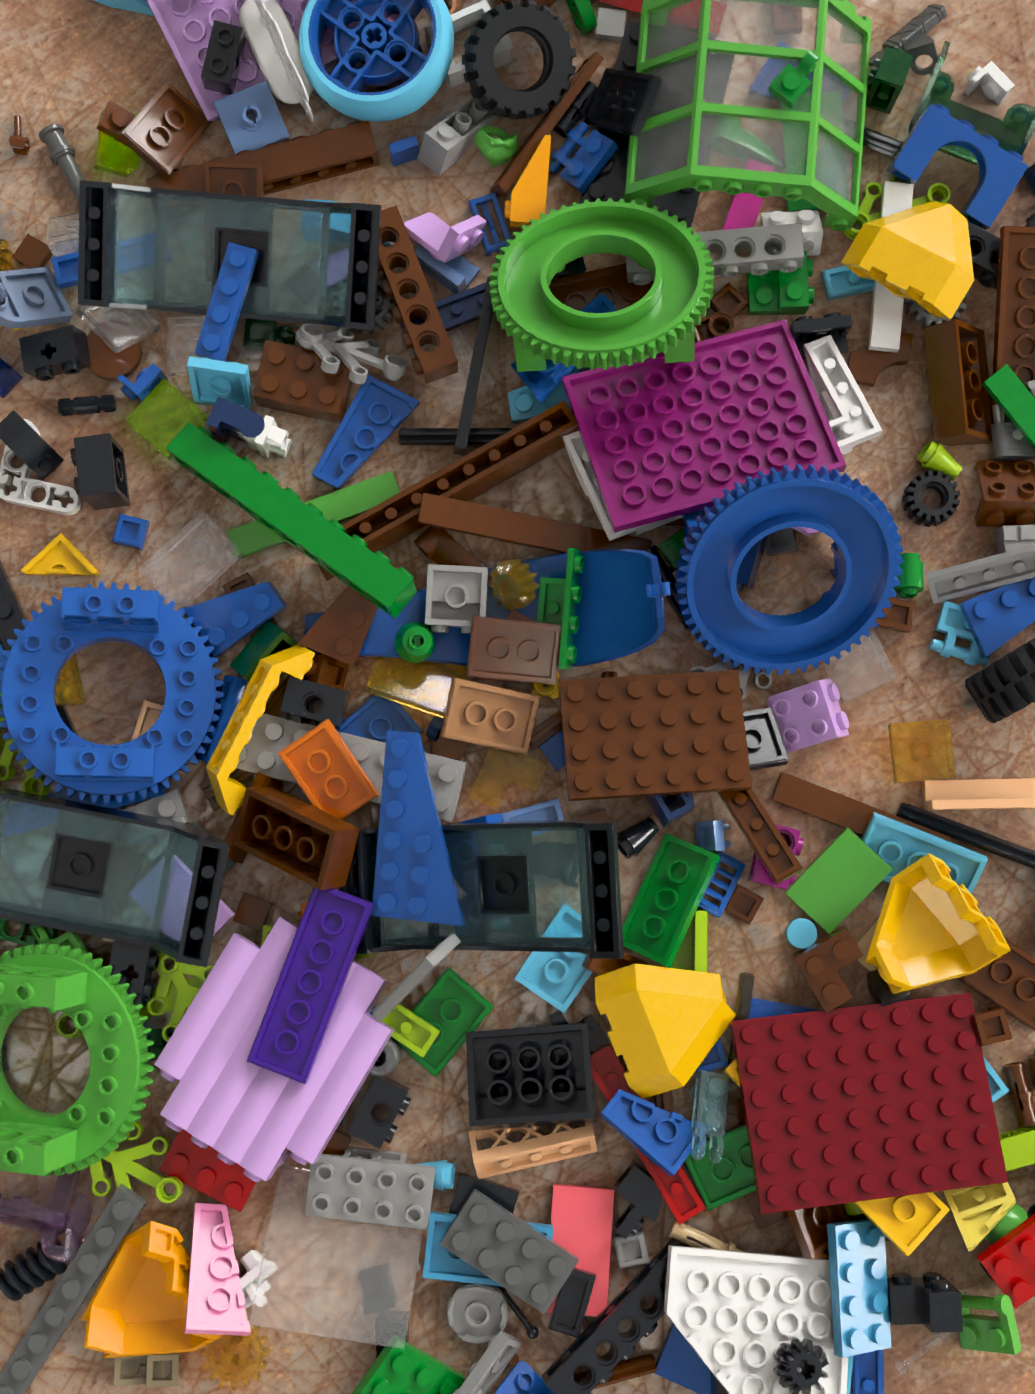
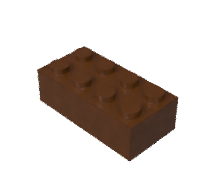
M273 786L248 787L245 791L233 845L319 890L345 887L360 828Z

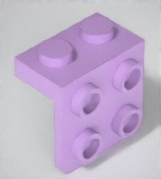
M428 212L404 222V226L411 241L422 245L430 251L431 256L436 260L446 263L471 251L473 247L479 244L483 238L484 233L482 230L487 221L476 215L450 227L435 214Z
M831 679L817 680L770 696L767 699L768 708H772L787 753L849 735L847 730L849 728V721L845 712L841 711L838 702L840 700L839 689L835 683H832Z

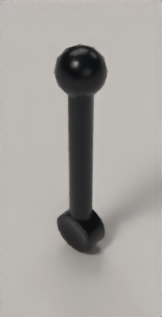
M497 1286L502 1290L508 1305L527 1329L528 1337L531 1339L537 1338L539 1335L538 1328L529 1323L507 1293V1289Z

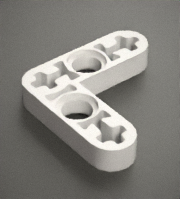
M24 419L40 435L38 428L31 421ZM7 445L5 446L0 465L1 499L11 504L63 515H73L80 510L82 498L76 494L73 488L30 479L32 469L25 463L20 468H12L10 462L16 454ZM8 472H11L12 474L17 475V476H21V477L18 478V477L14 476V479H13L10 475H8ZM13 481V485L17 487L16 492L11 491L8 495L4 489L5 487H10ZM37 488H44L46 490V497L41 502H34L32 500V493ZM54 494L63 499H66L68 494H70L74 502L73 504L68 503L65 508L63 503L54 500Z

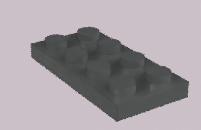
M475 1188L440 1240L442 1247L544 1315L579 1261L576 1255Z

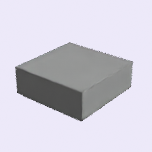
M598 7L595 39L622 42L626 11Z
M643 1229L639 1230L635 1235L630 1233L626 1239L620 1234L613 1235L619 1269L650 1263Z

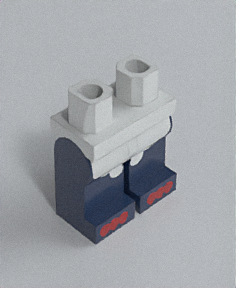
M220 397L217 398L206 423L216 440L226 442L228 437H232L246 443L250 449L258 451L261 456L268 459L271 453L285 458L292 443L291 439L288 438V431L278 428L273 417L265 415L263 419L258 413Z

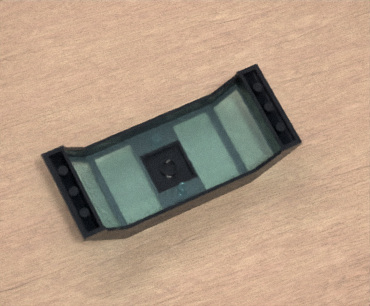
M80 180L78 305L206 315L228 243L232 242L256 249L259 252L239 318L374 330L382 206L149 188Z
M0 787V918L152 947L174 958L175 962L207 967L230 843L179 821Z
M589 819L441 823L450 858L453 882L457 888L458 903L465 924L458 926L372 916L371 913L356 953L369 954L412 949L434 950L450 934H455L461 942L453 950L579 952L590 956V958L622 959L624 958L617 823ZM379 827L360 828L345 887H339V891L373 903Z

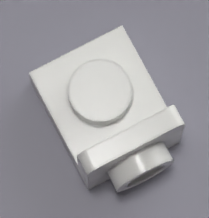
M991 61L983 69L978 66L968 76L967 80L969 83L964 92L969 95L980 86L985 96L990 100H994L999 106L1008 98L1015 85Z

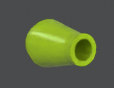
M929 441L917 456V460L921 462V467L933 470L935 473L938 470L943 471L942 476L950 475L951 481L959 475L963 468L939 442Z

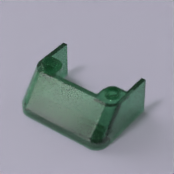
M945 41L910 121L909 133L927 106L930 104L934 106L935 104H940L946 107L951 112L950 116L956 120L963 119L971 123L975 127L974 131L982 136L989 135L999 142L998 146L1007 152L1008 150L1015 151L1022 156L1035 131V106L1032 107L1024 103L1014 104L1007 110L1003 120L950 100L955 87L954 80L949 74L940 71L950 46V42ZM945 146L938 149V151L978 166L974 156L962 147Z

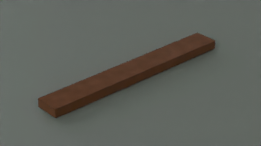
M422 493L417 524L558 553H568V548H575L580 551L599 549L646 551L651 548L652 540L624 535L609 541L605 531L601 529L428 493Z

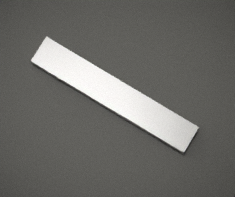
M885 181L882 188L880 218L912 208L914 184ZM874 281L868 350L897 353L900 348L904 298L894 296L877 281Z

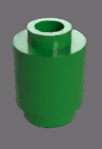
M901 553L903 563L899 564V567L903 572L901 575L896 576L900 581V586L893 587L896 593H900L902 598H914L918 596L919 592L924 590L923 561L920 560V555L917 553Z

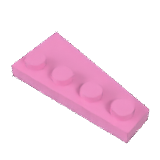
M195 1203L184 1334L249 1336L251 1333L245 1311L244 1293L241 1290L238 1262L235 1259L233 1249L234 1242L227 1205Z

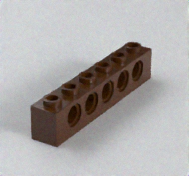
M397 205L382 210L378 272L382 271L385 279L381 281L386 298L392 297L395 304L391 307L394 319L397 324L401 322L403 324L405 332H402L401 335L407 350L412 348L415 358H412L411 361L417 376L422 374L425 384L458 373V360ZM388 241L395 243L391 247L382 246L383 243ZM395 267H402L405 269L401 273L392 272V269H394ZM407 292L415 294L411 299L401 297ZM416 318H422L425 320V322L421 325H415L412 323V321ZM426 344H432L436 347L432 351H424L422 349Z

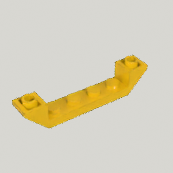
M299 644L260 659L206 766L217 804L230 815L234 816L237 808L243 804L246 787L237 780L230 778L229 775L236 769L239 762L238 757L243 747L249 743L252 737V729L257 719L264 714L266 701L270 693L278 686L281 672H286L302 680L312 667L315 653Z

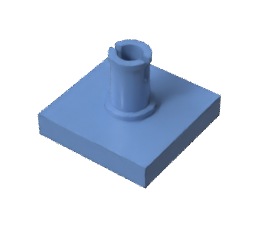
M267 81L213 102L235 155L243 150L254 151L262 149L267 144L279 143L290 138Z

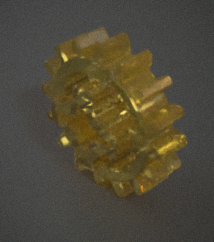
M248 1318L247 1321L249 1320V1325H250V1324H251V1318ZM260 1324L255 1328L250 1327L251 1333L249 1336L222 1335L217 1340L205 1345L208 1348L201 1351L200 1357L208 1359L202 1366V1369L208 1370L211 1368L210 1381L218 1377L220 1378L219 1387L223 1388L226 1382H231V1389L235 1390L239 1382L246 1388L250 1384V1377L256 1381L261 1375L259 1369H265L268 1363L263 1358L267 1357L270 1353V1348L263 1347L268 1340V1336L260 1337L258 1335L261 1329ZM252 1344L255 1348V1361L253 1360L254 1356L250 1353V1346ZM216 1345L218 1351L220 1352L219 1361L217 1360L215 1353ZM236 1348L239 1349L241 1352L240 1354H237L234 1357L230 1354V1352L236 1350ZM227 1370H238V1372H230Z

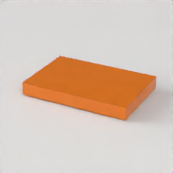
M326 719L278 753L312 806L341 820L380 795L329 719Z

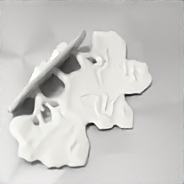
M246 0L240 8V25L243 27L245 37L270 90L283 103H300L305 110V114L309 116L313 123L312 109L308 104L313 87L302 66L299 42L283 8L276 0Z

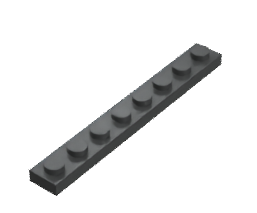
M123 1184L118 1187L1 1371L0 1394H26L144 1208L147 1200Z

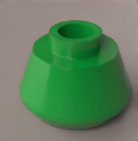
M410 622L398 630L395 636V648L402 659L411 663H419L432 655L435 649V637L431 629L425 624Z

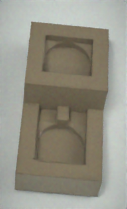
M179 1353L115 1357L113 1386L146 1384V1388L178 1386Z

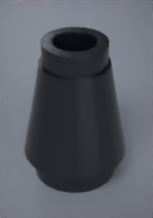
M647 817L645 820L618 832V850L627 859L632 856L637 857L659 831L657 824L650 817Z

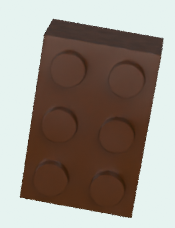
M266 340L252 396L260 407L340 424L344 418L352 381L348 378L350 370L337 355L331 354L340 360L338 372L335 374L326 373L320 368L322 360L314 350Z

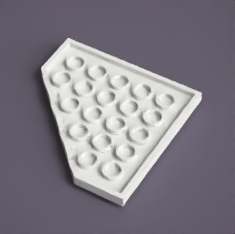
M669 1245L664 1312L728 1394H792L789 1392V1387L783 1388L779 1384L781 1376H777L773 1369L780 1365V1363L774 1359L773 1355L779 1354L782 1356L784 1351L781 1349L780 1344L785 1343L791 1347V1338L793 1337L798 1338L801 1342L804 1338L812 1340L813 1346L818 1345L823 1349L821 1357L826 1358L829 1363L821 1368L828 1374L829 1378L823 1379L820 1377L818 1382L821 1384V1390L811 1386V1394H846L848 1357L842 1358L834 1355L829 1259H804L799 1256ZM800 1361L802 1367L805 1365L804 1361ZM797 1366V1371H798V1372H801V1371H802V1369L800 1368V1366Z

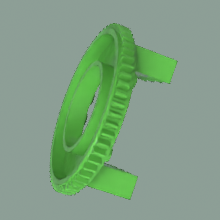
M597 198L595 202H589L587 199L584 200L583 204L573 202L570 207L561 205L560 210L550 209V214L548 215L539 214L540 219L538 220L530 219L529 226L522 225L521 233L514 232L513 239H507L506 247L500 248L501 255H496V263L492 264L493 272L490 273L491 281L489 282L493 312L496 314V320L500 321L501 328L506 329L508 337L513 336L517 372L547 370V359L552 360L553 364L562 363L565 364V367L571 365L576 366L577 369L587 367L590 370H594V368L607 370V367H615L617 369L622 365L632 366V363L638 361L643 363L645 359L650 357L654 359L656 354L660 352L665 354V363L694 361L695 325L701 324V317L706 316V308H710V299L713 298V260L710 258V251L706 250V243L701 242V236L699 234L694 235V228H686V221L678 222L677 215L669 217L668 210L659 212L658 206L649 208L645 202L642 205H638L636 200L626 203L624 199L614 202L612 198H608L607 201L601 202L600 198ZM597 253H613L630 257L636 260L640 267H646L654 278L651 289L642 299L629 307L608 313H588L572 309L554 297L549 289V285L555 274L565 269L566 264L577 258Z
M43 943L14 948V950L4 952L0 956V1171L48 1177L53 1174L56 1176L64 1173L71 1174L77 1170L80 1171L87 1168L89 1165L91 1166L109 1156L111 1151L119 1147L118 1143L128 1138L126 1134L135 1129L133 1123L141 1119V1115L137 1111L143 1110L147 1106L141 1099L149 1097L151 1094L145 1089V1086L153 1084V1080L147 1076V1073L155 1070V1067L148 1064V1060L154 1058L155 1054L148 1052V1047L152 1046L154 1041L146 1039V1035L151 1032V1028H144L143 1023L148 1019L147 1016L139 1015V1011L143 1006L142 1004L134 1005L133 1000L137 995L136 993L128 995L126 991L130 984L119 983L122 976L120 973L111 975L113 968L111 965L102 967L103 959L92 960V953L82 954L81 948L71 949L70 945L59 947L58 943L50 945ZM46 1007L51 1008L53 1012L60 1010L73 1019L74 1025L82 1031L86 1039L90 1055L88 1080L78 1100L64 1112L46 1113L27 1106L13 1093L6 1081L2 1067L4 1037L10 1024L25 1009Z

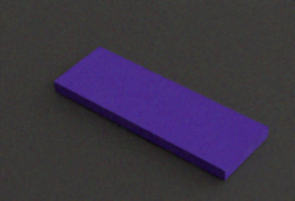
M313 887L247 1062L307 1084L373 911L374 903L334 888L319 890Z

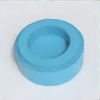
M796 918L788 923L785 936L792 946L804 949L810 947L816 941L817 929L810 920Z

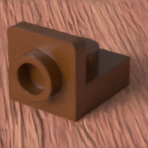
M315 654L312 667L304 675L303 680L343 690L349 665L327 655Z

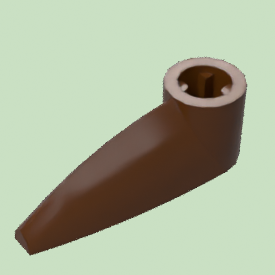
M429 526L414 540L415 545L420 551L438 565L482 567L445 529ZM488 573L487 581H489V580L491 579V576H490L489 573Z

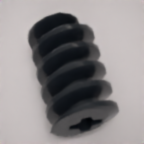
M48 1235L49 1246L43 1240L37 1242L38 1253L34 1248L29 1247L26 1249V1257L22 1254L15 1256L16 1265L11 1260H7L4 1264L5 1271L0 1267V1290L10 1300L18 1301L22 1299L24 1294H30L35 1288L43 1286L46 1281L53 1280L56 1274L60 1275L67 1269L66 1253L61 1242L55 1236Z

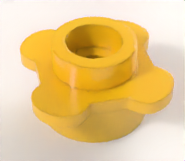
M557 672L556 685L548 684V687H543V683H533L534 689L531 691V695L540 696V699L542 697L558 698L560 674Z

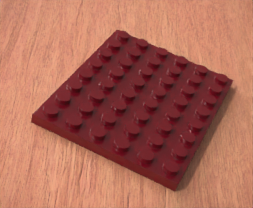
M971 993L904 1000L884 1007L879 1003L837 1008L828 1013L820 1010L730 1022L760 1214L1008 1182L982 1047L972 1018L975 1012Z

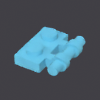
M948 601L942 602L934 630L945 633L943 641L932 638L929 649L939 652L940 656L946 658L953 656L965 660L966 664L972 666L979 664L986 667L990 656L982 658L960 606ZM956 637L971 641L969 649L954 645Z

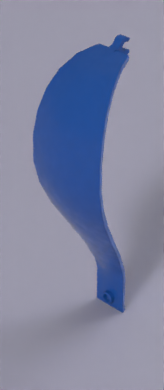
M633 549L580 551V555L584 557V569L578 577V586H581L582 596L580 603L576 604L575 616L579 617V630L577 634H574L573 646L577 648V657L575 664H571V667L588 666L615 660L641 651L655 643L665 631L664 597L671 595L670 582H662L657 556L646 551ZM568 553L541 556L488 569L491 579L487 581L486 617L507 619L513 609L537 622L541 577L566 579ZM427 587L417 590L418 592L395 619L378 608L359 657L401 658L395 648V636L398 630L407 623L419 622L425 624ZM324 612L307 614L304 617L306 629L304 635ZM449 627V633L433 632L435 649L432 655L425 661L467 666L470 634H461V628ZM309 649V650L313 651L315 654H322V653H319V652L314 651V650H312V649Z

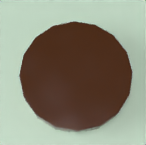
M114 322L105 323L92 329L88 334L87 342L91 367L88 368L99 378L117 381V377L120 374L128 377L140 365L142 358L140 342L135 333L125 325Z

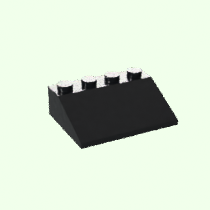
M588 1023L466 1032L469 1124L472 1129L477 1131L597 1122Z

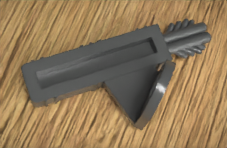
M935 3L928 5L919 15L911 19L902 29L882 44L883 50L870 58L869 66H872L876 56L881 58L885 47L899 48L908 54L914 55L910 65L914 73L928 75L935 71L939 63V56L934 40L926 35V33L945 19L947 16L945 6ZM921 55H929L933 62L930 66L922 68L916 64V59Z

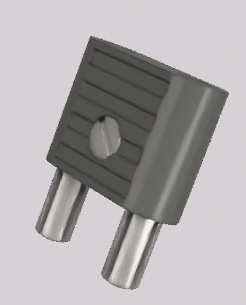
M993 405L994 423L991 424L994 460L1035 459V450L1012 422H1005L1002 409L998 405Z

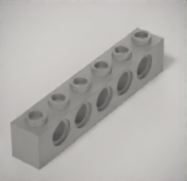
M802 223L694 232V235L699 234L701 236V242L706 243V250H709L710 253L717 252L721 255L719 259L713 260L714 275L731 278L739 273L750 272L752 275H762L771 270L789 273L803 266ZM769 247H776L780 252L776 255H770L765 250ZM744 249L749 251L750 255L742 258L737 256L736 252ZM626 256L628 283L633 282L635 285H646L654 281L652 274L646 267H640L636 260Z

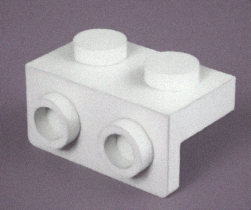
M818 210L761 213V226L802 223L804 251H807V256L820 254L823 228ZM769 247L765 251L770 255H776L779 249Z

